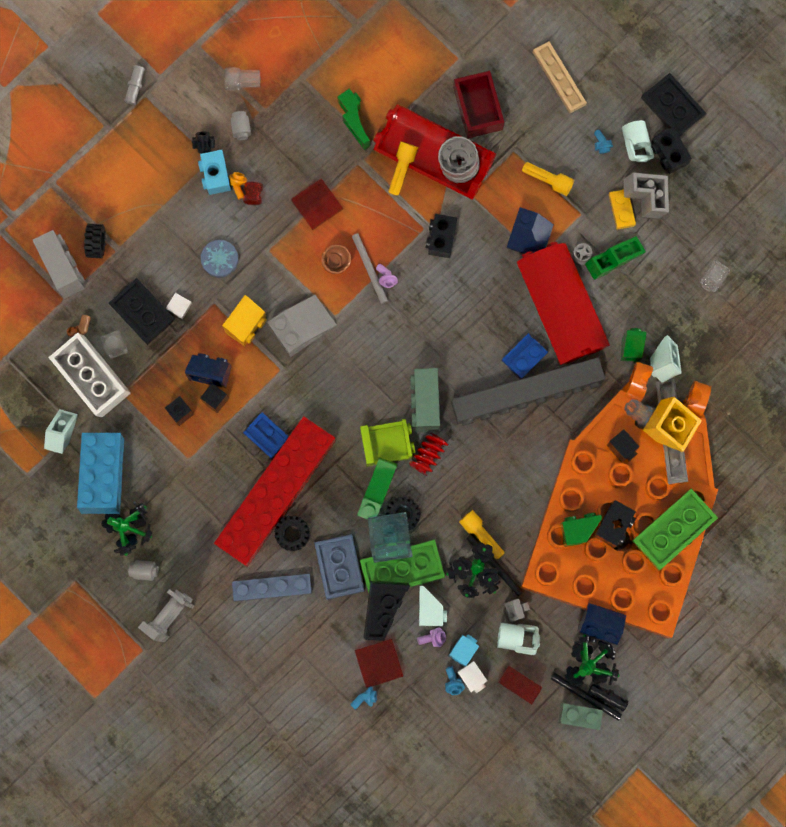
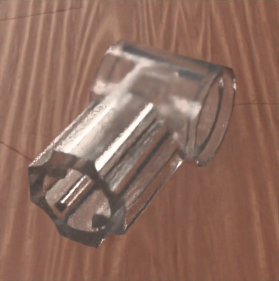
M236 67L224 69V88L226 90L237 91L241 88L261 87L260 70H240Z
M631 399L630 402L626 403L624 408L627 415L636 420L637 426L643 429L656 409L645 406L635 399Z

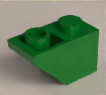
M630 328V330L626 331L622 337L620 361H641L646 332L641 331L640 328Z
M596 513L585 514L584 518L576 519V516L564 518L565 522L560 524L564 546L569 547L586 543L602 520V516H596Z

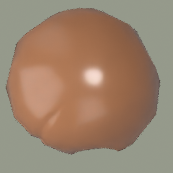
M331 245L322 254V265L329 273L340 274L350 266L351 254L342 245Z

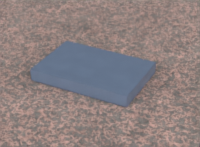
M352 534L314 542L326 600L365 592Z

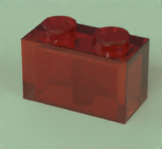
M510 666L506 667L497 682L531 705L542 689L541 686Z

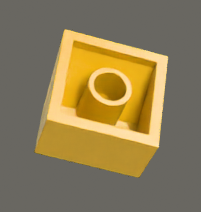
M244 295L222 326L228 336L245 347L247 343L250 344L255 338L256 334L254 333L258 327L261 329L264 326L267 316L264 310L248 296Z
M675 397L661 399L643 431L656 442L684 452L702 420Z

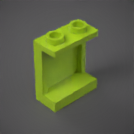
M406 419L370 427L368 425L360 426L367 467L377 465L379 458L390 462L412 459V454L415 453L414 442H410L409 435H412L411 424H407Z

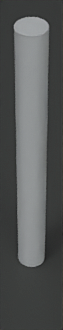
M359 233L352 236L377 296L381 304L388 302L387 297L379 283Z

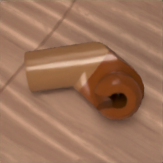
M82 315L80 324L75 327H69L67 335L70 338L76 333L85 335L88 331L91 317Z

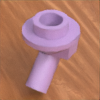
M382 264L377 265L376 270L383 274L379 279V283L382 286L391 288L398 283L397 277L392 275L390 270Z
M438 627L430 630L429 635L417 637L419 645L432 642L433 647H442L446 641V634Z

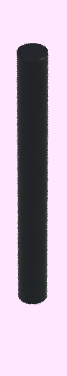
M473 534L466 538L472 546H478V543H480ZM489 558L487 563L492 568L498 570V575L519 597L524 591L494 558Z
M555 672L551 676V680L596 708L603 710L609 716L618 721L621 718L622 714L604 704L581 688L571 687L569 681Z

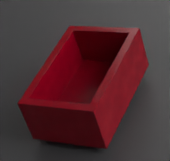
M486 71L454 79L453 89L467 139L503 130L505 122L491 72Z

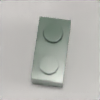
M561 703L558 723L600 730L603 710Z

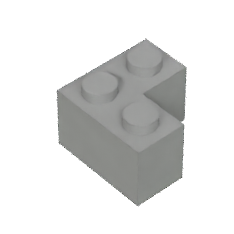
M632 173L623 179L624 197L641 199L642 217L659 219L669 213L668 176Z

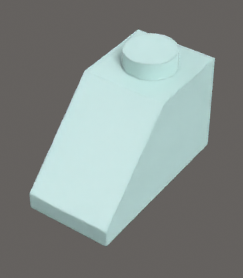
M667 335L650 358V363L653 367L652 376L657 377L661 383L682 373L678 346Z
M59 409L46 429L44 449L63 454L70 442L78 414Z
M420 586L419 626L442 627L443 622H447V610H443V605L424 586Z

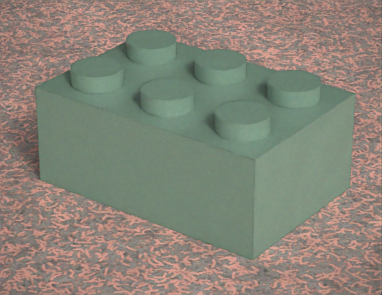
M438 368L414 369V375H410V389L414 390V394H411V409L415 408V413H412V427H416V433L439 432Z

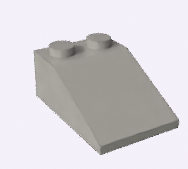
M316 295L281 312L267 322L268 327L289 357H292L337 326Z

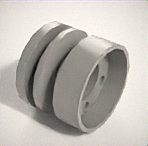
M461 136L447 139L441 145L438 152V160L444 176L455 183L470 181L477 174L480 166L475 144ZM459 159L462 160V165H458Z

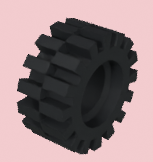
M88 223L84 235L86 257L103 258L106 246L104 224Z
M398 497L387 505L385 512L386 522L396 532H409L419 522L420 509L414 500L408 497ZM401 507L407 508L410 511L409 520L406 522L398 521L395 517L397 509Z
M294 515L282 518L276 524L274 531L277 543L287 551L301 550L309 541L310 531L307 523L302 518ZM290 526H295L300 531L299 538L295 541H289L285 537V530Z

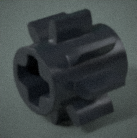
M207 131L197 132L195 134L196 137H192V147L197 149L199 154L211 152V148H215L214 136H210V133Z

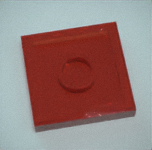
M322 178L291 199V202L312 230L343 210V207Z
M392 639L354 650L366 688L403 677Z

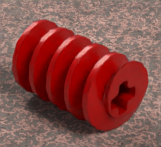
M433 433L426 435L425 439L428 442L423 441L421 443L423 448L417 449L420 455L413 456L416 462L410 461L409 463L413 469L427 476L426 471L433 472L429 467L430 465H437L434 458L441 459L437 453L445 452L441 446L449 445L445 440Z

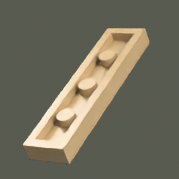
M548 41L533 50L534 56L568 112L572 113L585 106L587 102L551 43Z

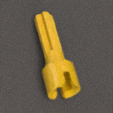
M400 142L396 154L399 160L388 190L390 194L399 195L409 163L414 162L418 147Z
M526 162L522 168V172L552 185L554 191L565 196L569 194L574 184V179L562 173L555 175L529 162Z
M474 510L470 511L459 523L468 534H474L481 543L491 545L495 559L501 558L505 553L504 550L482 526L483 520Z

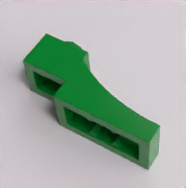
M349 88L337 97L338 104L345 112L342 115L343 123L361 147L366 150L370 147V139L366 135L358 115V111L361 109V99L356 92L353 93Z
M636 236L609 248L606 252L592 257L585 263V266L593 279L596 280L631 260L642 256L646 251Z
M379 458L357 516L376 522L398 464Z

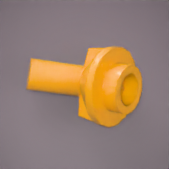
M234 172L229 175L230 185L233 186L238 200L245 197L241 185L247 182V178L240 172Z

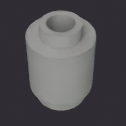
M237 111L232 113L230 122L233 137L240 141L248 139V136L251 135V129L246 112Z
M135 560V562H130L129 577H133L135 580L153 581L154 577L158 576L159 567L156 566L155 561Z

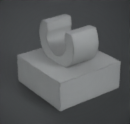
M519 599L505 603L510 622L525 618L523 612L530 610L528 602L520 604Z

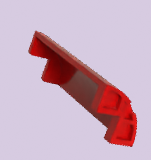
M399 104L393 110L390 109L386 115L388 121L381 133L377 132L375 135L373 150L398 162L399 159H397L396 154L400 142L416 146L418 150L414 162L409 163L408 168L473 200L497 154L474 143L480 160L477 174L465 183L450 181L442 172L438 160V152L441 145L447 139L461 136ZM461 159L458 160V165H462Z
M552 242L547 245V248L534 253L530 251L523 254V258L517 261V265L560 365L572 363L585 355L597 353L610 346L566 243L558 244L557 242Z

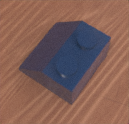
M198 353V356L192 355L185 369V374L190 381L208 385L213 383L217 387L226 388L231 364L228 363L227 359L217 357L214 360L210 359L206 354Z
M588 603L577 631L618 645L624 631L626 615Z

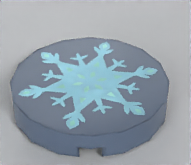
M214 240L208 243L201 253V264L204 270L216 278L226 277L234 272L239 262L235 247L224 240Z

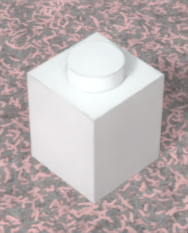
M474 661L457 672L470 692L475 691L478 693L486 687L484 683L487 680Z

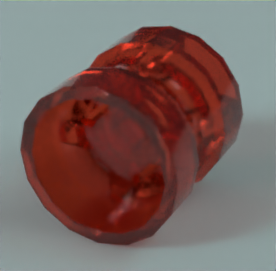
M245 182L244 190L246 194L243 196V203L261 205L262 197L260 194L263 191V184Z

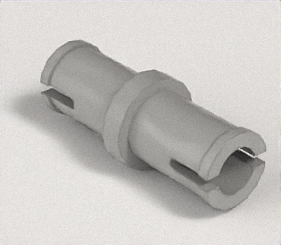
M133 66L131 79L127 83L128 90L124 101L131 105H136L138 92L142 89L141 82L145 69L141 66Z

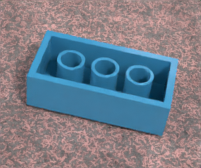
M82 433L77 508L81 514H120L124 438L121 433Z

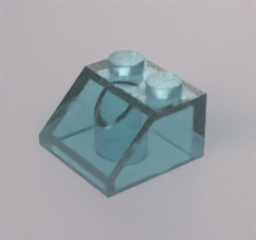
M407 512L368 518L370 548L374 563L413 557Z

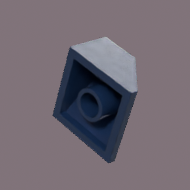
M520 207L507 248L523 254L530 251L534 253L546 248L554 224L540 214Z

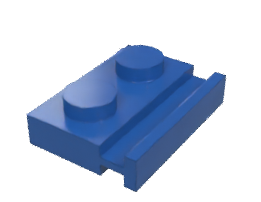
M528 333L501 361L522 380L548 354V351Z
M261 413L243 432L271 459L279 452L289 437L264 413Z

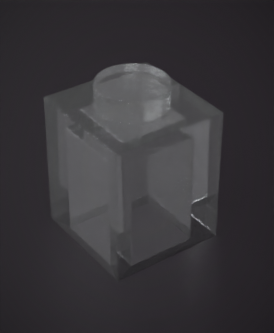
M714 260L700 280L702 287L707 291L716 292L731 269Z
M119 330L100 336L106 354L110 359L128 352Z

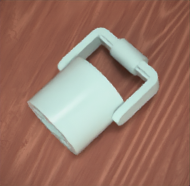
M634 121L624 125L622 132L629 159L636 162H647L653 159L654 154L645 121ZM645 148L646 155H635L634 150Z
M500 623L497 648L515 650L517 653L530 655L537 653V649L540 647V635L537 626ZM524 631L534 633L532 637L533 648L522 647Z

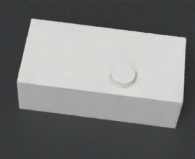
M76 333L49 356V359L95 416H105L131 394L88 339L80 333Z

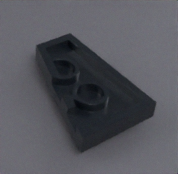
M370 582L363 636L365 640H385L394 621L393 618L397 609L400 608L403 602L402 599L405 593L408 592L409 583Z

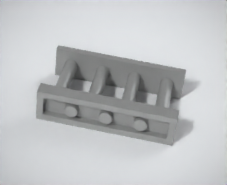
M171 589L167 591L172 598L153 621H143L138 627L154 641L165 643L170 637L166 634L167 628L185 606L191 609L194 607L191 603L193 599L186 593L182 594L177 589L175 591Z

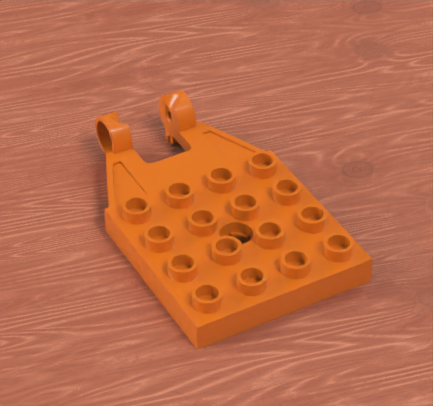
M636 362L629 382L575 440L570 439L568 441L520 588L586 610L588 603L624 614L626 615L625 624L669 639L673 637L706 530L661 570H658L632 540L691 488L712 510L718 489L714 486L707 423L704 416L711 393V386L694 381L688 395L682 401V404L702 421L684 450L688 482L668 484L663 444L656 442L645 433L643 427L635 425L640 403L647 391L648 379L653 372L652 366ZM622 430H625L640 446L636 451L638 454L631 461L626 459L624 462H621L607 446L609 441ZM614 500L636 511L633 516L636 518L631 528L627 527L626 529L631 544H628L623 549L615 550L614 547L594 537L600 523L586 543L569 547L564 546L560 525L562 522H565L564 518L576 516V519L584 518L585 514L596 513V516L601 515L603 520ZM619 521L612 522L614 524V529L620 527L618 525Z

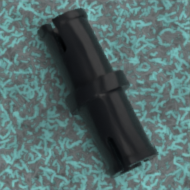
M595 682L591 684L588 694L601 699L604 704H610L624 712L629 700L614 694L613 690H607Z

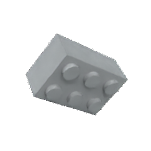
M52 230L33 239L56 289L64 299L85 289L82 284L85 280L78 268L75 267L77 264L69 251H66L69 248L60 234L57 235Z

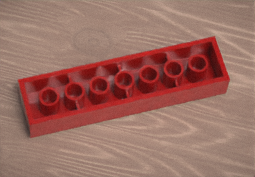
M303 416L214 544L248 567L276 528V524L283 518L336 442L335 437Z

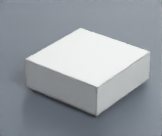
M175 293L166 310L183 319L192 302Z

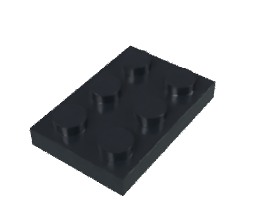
M671 73L666 75L641 97L668 129L674 127L679 137L707 114Z
M137 278L109 302V305L147 345L175 321V318Z

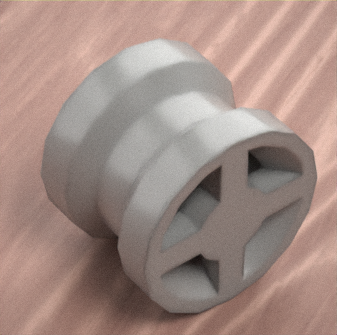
M585 243L578 244L572 253L573 261L578 265H585L592 257V248Z

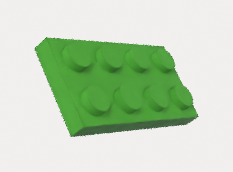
M691 488L632 541L658 570H661L716 521L718 517Z
M435 540L360 560L368 593L371 581L409 583L410 587L445 578Z

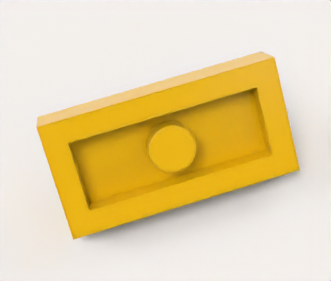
M624 190L609 192L608 195L616 229L634 227L636 222L630 198L624 197Z

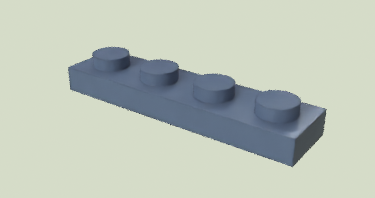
M310 574L232 582L234 601L312 594Z

